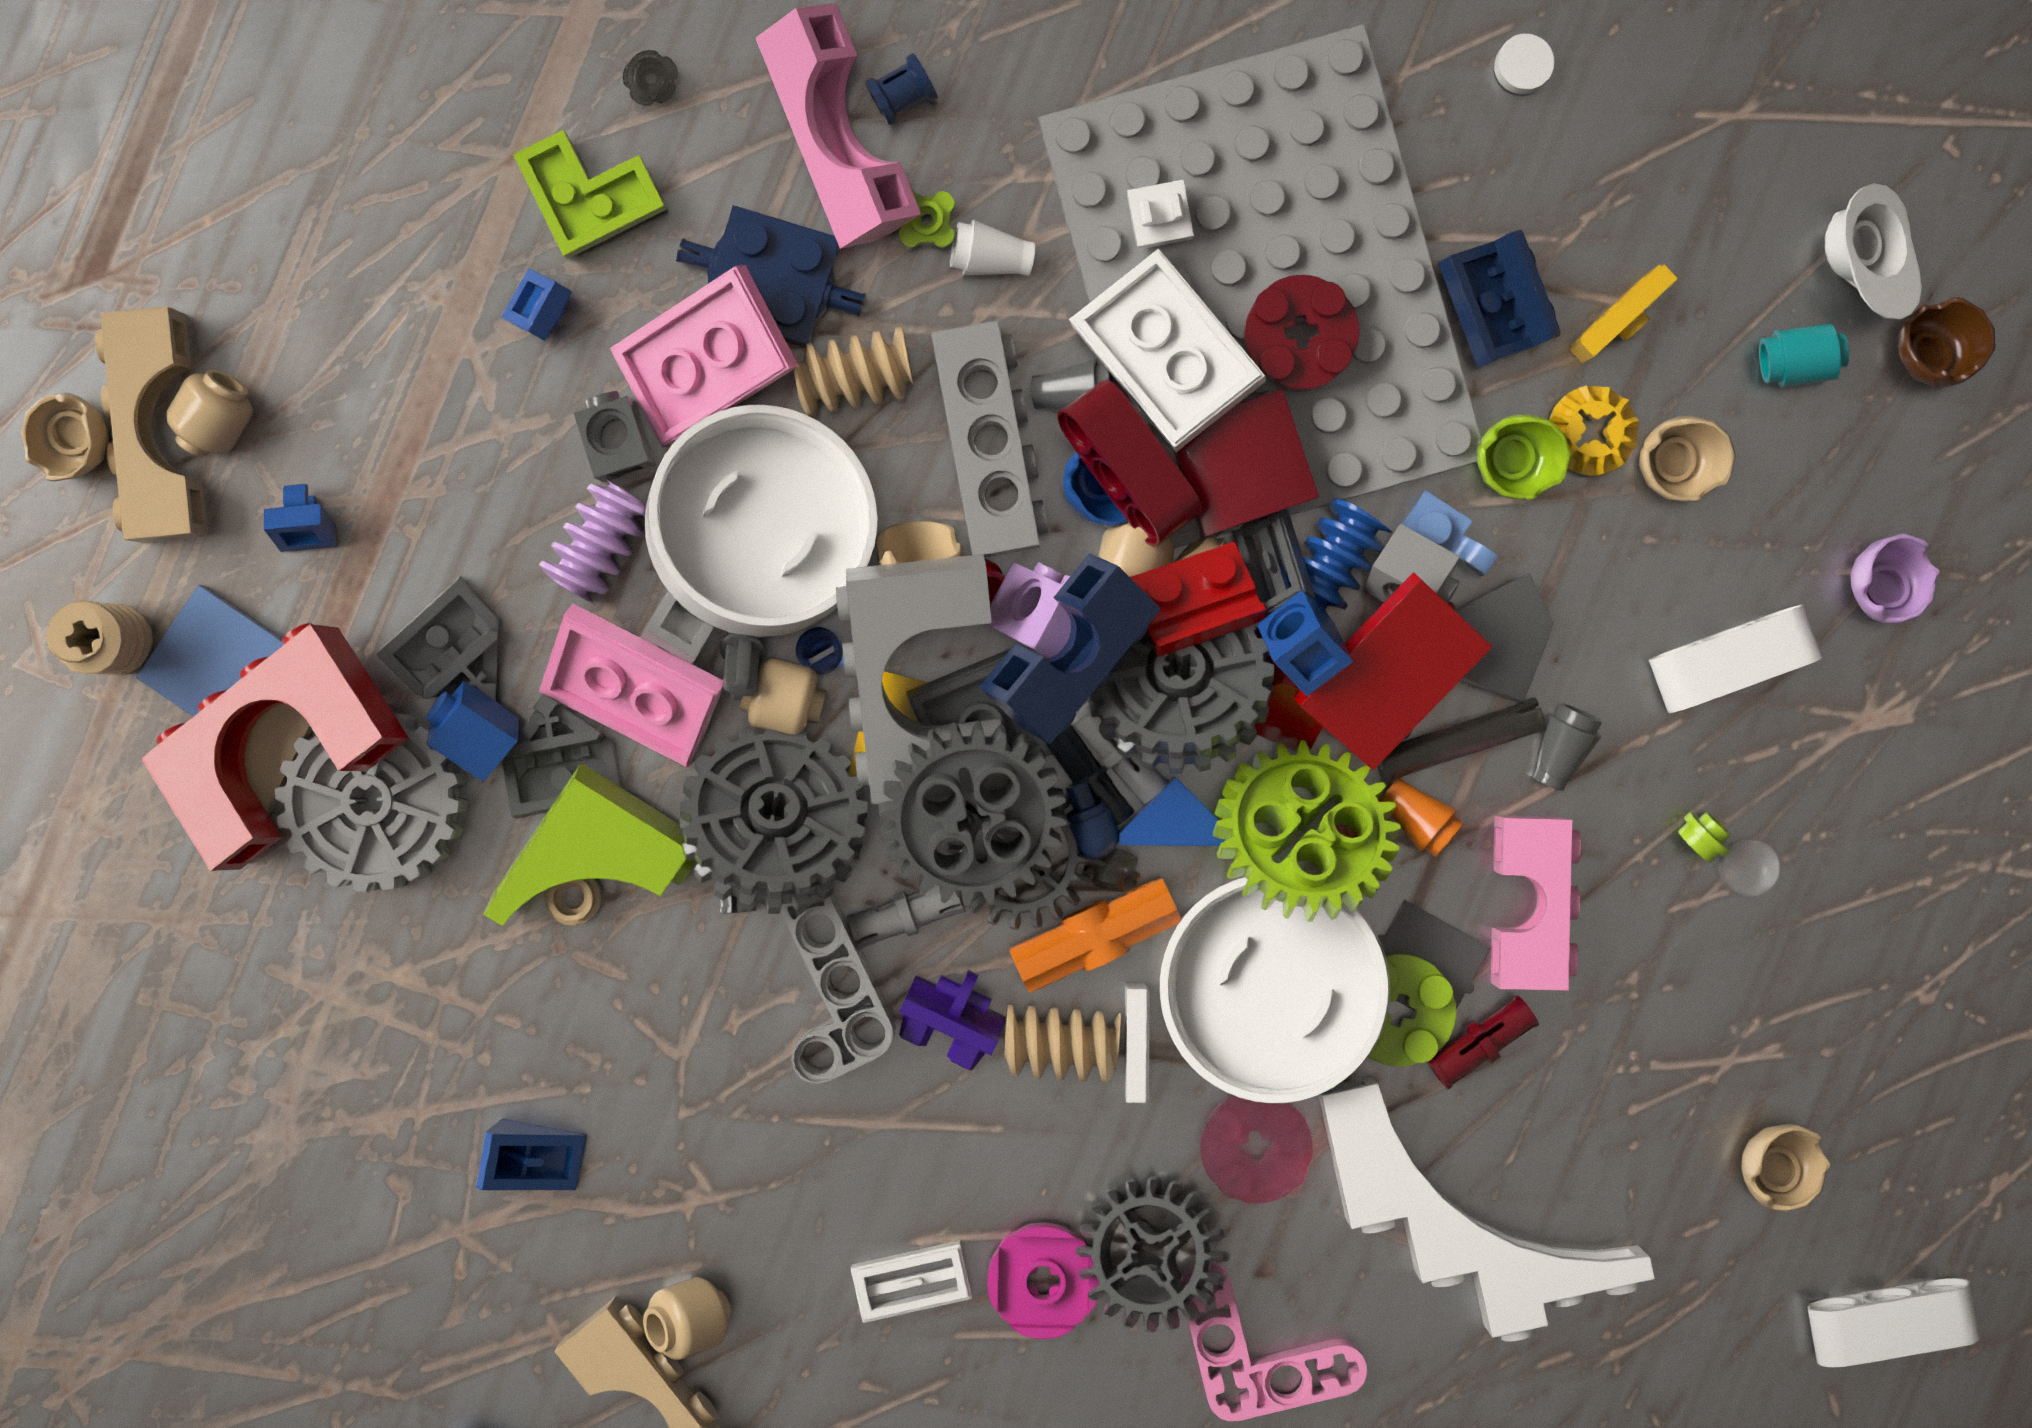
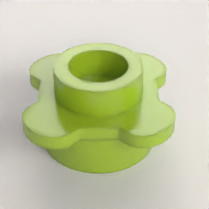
M912 191L921 215L900 229L899 238L901 242L910 248H914L918 244H936L940 248L949 246L955 237L954 230L950 227V212L955 207L953 197L945 191H939L934 196H919L915 191ZM923 215H931L932 222L927 225L923 224L921 221Z

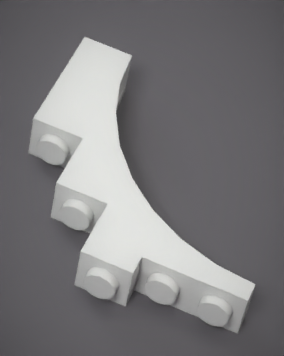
M1372 1076L1341 1082L1318 1095L1344 1214L1352 1229L1361 1227L1362 1233H1377L1395 1227L1394 1220L1403 1218L1414 1271L1422 1283L1431 1282L1433 1287H1448L1463 1282L1465 1280L1464 1274L1472 1273L1483 1325L1492 1338L1501 1336L1503 1341H1519L1533 1336L1535 1328L1548 1326L1543 1303L1551 1302L1553 1307L1573 1306L1585 1300L1584 1294L1606 1290V1293L1609 1295L1628 1294L1640 1289L1639 1282L1655 1279L1650 1256L1638 1245L1600 1250L1549 1247L1507 1235L1469 1216L1437 1191L1412 1163L1391 1125L1379 1085Z

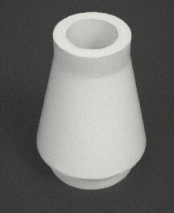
M974 219L971 224L958 222L952 242L950 267L962 269L963 275L1021 274L1029 276L1034 262L1035 242L1022 240Z

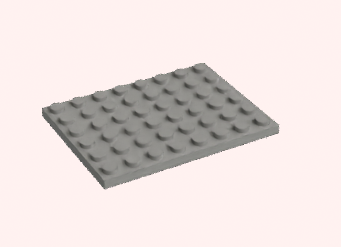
M1365 24L1038 117V123L1089 303L1157 249L1164 254L1245 352L1243 339L1245 319L1258 294L1279 279L1293 275L1317 276L1327 282H1334L1339 285L1347 299L1352 303L1359 323V341L1352 360L1345 370L1327 385L1310 391L1285 390L1266 378V382L1239 402L1241 403L1280 389L1284 391L1319 494V498L1286 509L1290 515L1329 505L1334 498L1347 500L1477 463V450L1481 444V435ZM1184 180L1194 233L1193 240L1137 250L1127 190ZM1295 318L1294 327L1285 329V335L1287 339H1295L1299 349L1308 348L1309 339L1317 336L1315 326H1308L1306 324L1305 318ZM1111 374L1113 383L1125 394L1179 468L1173 448ZM1195 518L1170 538L1174 543V548L1204 540L1206 537L1202 536L1197 519ZM1242 525L1215 533L1214 535L1217 537L1240 529Z

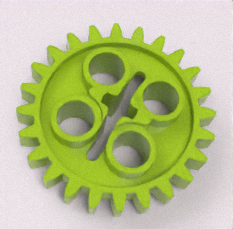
M1301 740L1295 755H1290L1285 745L1281 742L1275 748L1273 760L1263 751L1259 750L1253 759V768L1242 762L1236 771V780H1227L1222 791V795L1226 799H1219L1214 813L1222 820L1216 822L1213 836L1225 839L1220 844L1217 857L1220 859L1234 858L1226 876L1228 879L1244 875L1248 879L1242 891L1243 896L1251 895L1258 889L1264 893L1261 909L1267 910L1277 900L1283 902L1284 918L1289 919L1295 907L1298 906L1303 907L1307 921L1313 922L1319 907L1323 906L1327 915L1333 920L1337 918L1342 902L1353 912L1356 911L1363 900L1362 894L1372 899L1380 887L1378 880L1386 881L1393 869L1388 862L1395 859L1400 848L1391 840L1396 838L1401 825L1386 821L1393 814L1396 804L1395 802L1378 801L1386 785L1384 782L1367 785L1365 779L1370 770L1367 765L1355 772L1348 768L1351 753H1344L1336 762L1330 759L1329 744L1324 743L1316 756L1310 755L1306 741ZM1292 788H1306L1312 792L1315 799H1302L1296 795ZM1332 798L1340 800L1341 803L1334 806L1323 816L1317 830H1309L1282 862L1275 863L1272 860L1273 857L1290 845L1296 830L1300 832L1305 830ZM1266 823L1271 825L1278 832V836L1271 837L1260 833L1255 824ZM1335 825H1348L1357 833L1358 837H1345L1338 832ZM1305 860L1312 862L1320 869L1321 874H1307L1298 866L1297 861Z

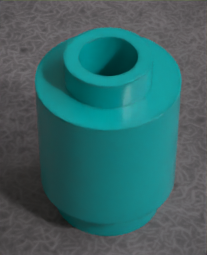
M1831 323L1774 331L1772 337L1761 338L1759 343V364L1765 383L1777 382L1780 387L1837 380L1840 368L1847 367L1849 362V348L1844 333L1837 334Z

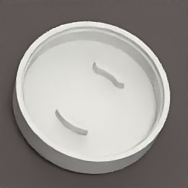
M745 405L722 410L705 417L682 433L671 445L656 471L645 509V537L650 558L660 580L671 595L690 613L702 621L730 633L756 637L779 636L800 631L814 625L837 608L836 587L846 586V569L866 567L870 561L877 535V506L871 482L862 463L853 450L834 431L821 422L791 409L770 405Z
M1244 877L1220 886L1207 894L1188 911L1176 927L1169 940L1161 967L1160 1001L1164 1020L1174 1044L1184 1059L1200 1076L1219 1089L1239 1098L1264 1103H1288L1311 1098L1328 1091L1351 1075L1367 1058L1381 1035L1390 1002V974L1384 949L1373 927L1359 909L1353 912L1342 902L1337 918L1331 920L1322 906L1319 907L1313 922H1308L1303 907L1296 906L1289 919H1286L1283 916V902L1275 900L1267 910L1261 909L1264 893L1259 889L1251 895L1243 896L1242 891L1248 880Z

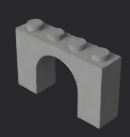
M983 554L846 569V586L836 587L839 622L851 621L853 642L842 643L846 677L857 676L859 697L849 698L852 732L863 731L866 752L855 753L858 785L870 786L872 804L892 801V799L883 794V782L889 780L901 781L894 774L893 762L898 760L910 765L913 763L908 745L914 743L923 750H928L930 748L928 732L931 730L935 731L943 741L950 739L951 724L922 725V723L902 714L888 698L883 686L882 677L885 666L896 648L905 640L918 633L935 629L992 623L987 570ZM1000 719L981 721L984 736L991 738L996 728L1001 725ZM975 722L957 723L963 736H971ZM961 768L958 771L962 793H974L970 771L967 768ZM992 773L982 780L981 786L990 791L999 790L1008 784V778L1003 773ZM937 784L926 790L924 797L951 796L953 790L949 786Z

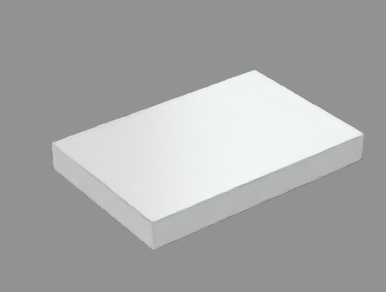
M1159 249L1069 319L1072 327L1175 452L1179 451L1266 382L1263 372Z

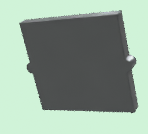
M1406 900L1403 901L1385 935H1378L1385 955L1390 953H1408L1419 956L1433 964L1451 984L1456 1009L1465 993L1470 994L1473 992L1474 986L1471 983L1491 949ZM1399 994L1396 1001L1415 1011L1414 1008L1407 1004L1408 996Z

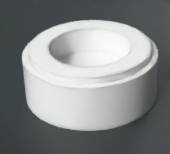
M1519 34L1513 36L1506 41L1495 58L1494 71L1496 78L1506 90L1514 94H1531L1539 90L1550 78L1554 69V55L1547 42L1536 35Z

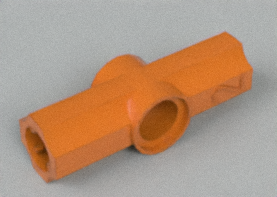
M1160 877L1136 887L1109 902L1107 899H1103L1087 905L1062 918V924L1010 947L1009 951L1028 992L1031 993L1057 980L1059 981L1082 968L1084 971H1089L1105 965L1129 952L1130 946L1179 924L1182 919L1163 878Z

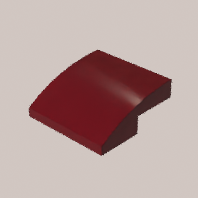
M1283 389L1238 403L1179 451H1174L1180 471L1191 484L1202 504V512L1196 519L1203 537L1319 498Z

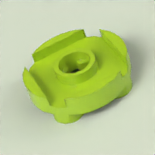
M1408 953L1387 954L1385 956L1390 974V1002H1395L1399 994H1405L1408 996L1407 1004L1414 1008L1415 1011L1411 1018H1403L1401 1024H1392L1391 1014L1387 1013L1381 1035L1368 1057L1384 1065L1396 1067L1428 1062L1446 1044L1455 1026L1457 1010L1451 984L1433 964L1419 956Z

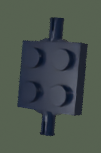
M733 205L724 235L716 243L714 249L687 241L686 239H682L680 242L681 250L678 249L676 262H683L706 269L708 284L733 267L746 265L778 328L788 343L806 348V344L812 341L817 322L827 311L828 307L855 314L858 317L862 313L866 294L835 285L834 267L840 248L834 235Z

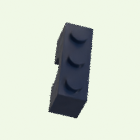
M1091 553L1088 554L1053 597L1065 609L1071 622L1070 636L1064 648L1055 656L1045 659L1039 654L1015 643L979 687L1022 729L1048 744H1051L1058 734H1061L1070 727L1075 719L1076 712L1094 690L1101 687L1109 679L1116 663L1132 644L1138 642L1145 635L1149 623L1161 610L1118 565Z

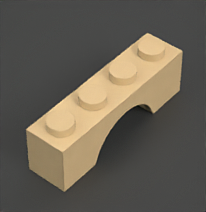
M168 306L100 313L102 329L96 331L95 344L100 361L105 363L107 385H104L101 390V403L105 416L111 419L113 441H110L107 445V460L110 471L113 475H117L119 497L113 501L115 525L119 531H122L123 540L140 543L208 536L203 481L182 474L164 459L156 445L152 428L154 408L161 393L174 379L191 370L186 314Z
M614 1297L566 1335L554 1350L589 1396L614 1390L631 1392L652 1403L663 1415L669 1428H720L716 1423L718 1419L717 1411L709 1399L701 1392L692 1393L681 1379L683 1370L679 1362L664 1355L662 1352L656 1351L650 1345L645 1335L642 1315L630 1304L624 1307L617 1297Z

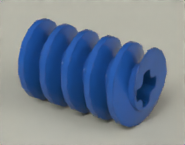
M1336 498L1331 500L1329 507L1338 520L1324 517L1318 520L1316 525L1325 539L1307 537L1304 545L1313 558L1303 557L1316 598L1314 602L1334 624L1335 622L1327 613L1326 608L1328 606L1344 610L1347 608L1348 604L1338 590L1340 587L1359 590L1361 586L1351 574L1352 569L1356 568L1370 572L1372 565L1363 554L1364 551L1368 549L1382 552L1385 546L1376 536L1378 530L1392 533L1388 527L1361 508L1346 500ZM1286 575V576H1287V579H1288L1289 586L1292 587V586H1291V583H1290V580H1289V576Z

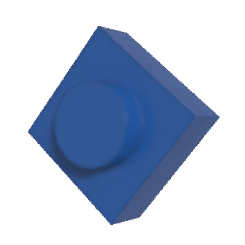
M528 268L501 318L545 341L551 329L562 319L565 304L572 291Z

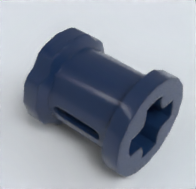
M914 53L906 56V64L878 80L872 77L865 81L872 99L888 125L896 121V115L922 100L927 99L932 102L938 99L932 82Z

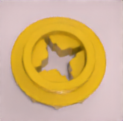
M1586 385L1575 389L1559 400L1549 418L1566 435L1572 454L1568 469L1581 475L1598 476L1614 471L1625 464L1638 445L1637 435L1640 421L1635 417L1630 406V400L1623 398L1613 391L1611 387ZM1578 411L1592 421L1608 415L1612 417L1602 431L1607 439L1605 442L1610 446V449L1606 444H1601L1596 439L1588 443L1585 442L1579 447L1576 445L1586 430V426L1582 422L1583 417Z

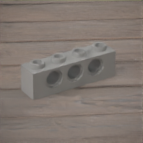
M998 320L931 332L972 555L983 554L984 558L1039 548L1038 535L1049 533L1043 500L1032 501L1028 479L1037 478L1038 471L1033 445L1021 446L1017 424L1028 422L1022 388L1011 390L1007 368L1018 366L1012 333L1001 335ZM978 370L992 373L998 382L995 392L985 399L973 398L965 390V382L968 376ZM989 425L1002 428L1008 436L1006 447L996 455H986L980 452L975 445L977 433ZM996 481H1008L1018 491V500L1009 510H994L985 500L988 487Z

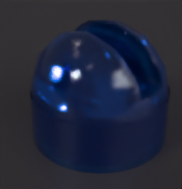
M822 627L811 628L805 631L796 643V657L799 663L810 667L817 675L831 673L840 665L843 657V648L840 640L832 631ZM831 646L834 647V652L811 664L809 658L815 657Z

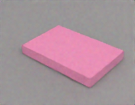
M746 265L733 267L610 348L662 448L671 446L682 433L705 417L733 408L799 367Z
M572 603L563 616L539 692L689 768L698 753L723 690V680Z

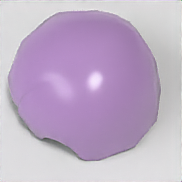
M1902 533L1871 543L1855 559L1850 575L1851 587L1855 599L1867 616L1877 620L1879 623L1896 625L1919 618L1934 601L1936 580L1940 575V571L1931 564L1926 555V550L1929 547L1926 541Z

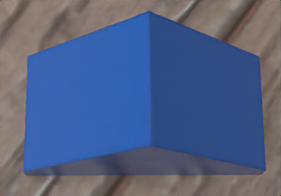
M1173 776L1169 783L1152 800L1144 804L1118 830L1119 845L1220 846L1225 839L1213 836L1214 827L1219 820L1176 776Z
M501 1119L486 1131L476 1188L480 1190H576L586 1135Z

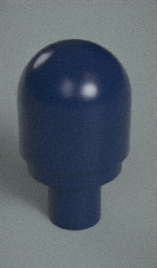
M1081 780L1067 786L1065 789L1073 807V810L1067 813V817L1071 822L1069 827L1076 840L1077 849L1083 855L1092 859H1101L1109 856L1116 849L1119 842V831L1110 807L1105 805L1104 800H1094L1087 780Z

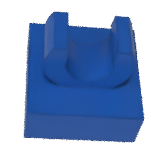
M307 484L284 486V507L264 509V531L280 552L336 547V525L322 505L317 504V498L315 496H308Z

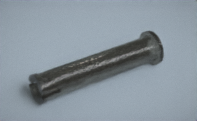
M1533 697L1528 699V701L1402 741L1377 766L1380 778L1386 787L1392 786L1393 779L1538 732H1545L1546 722L1541 707L1536 708L1539 706V702Z

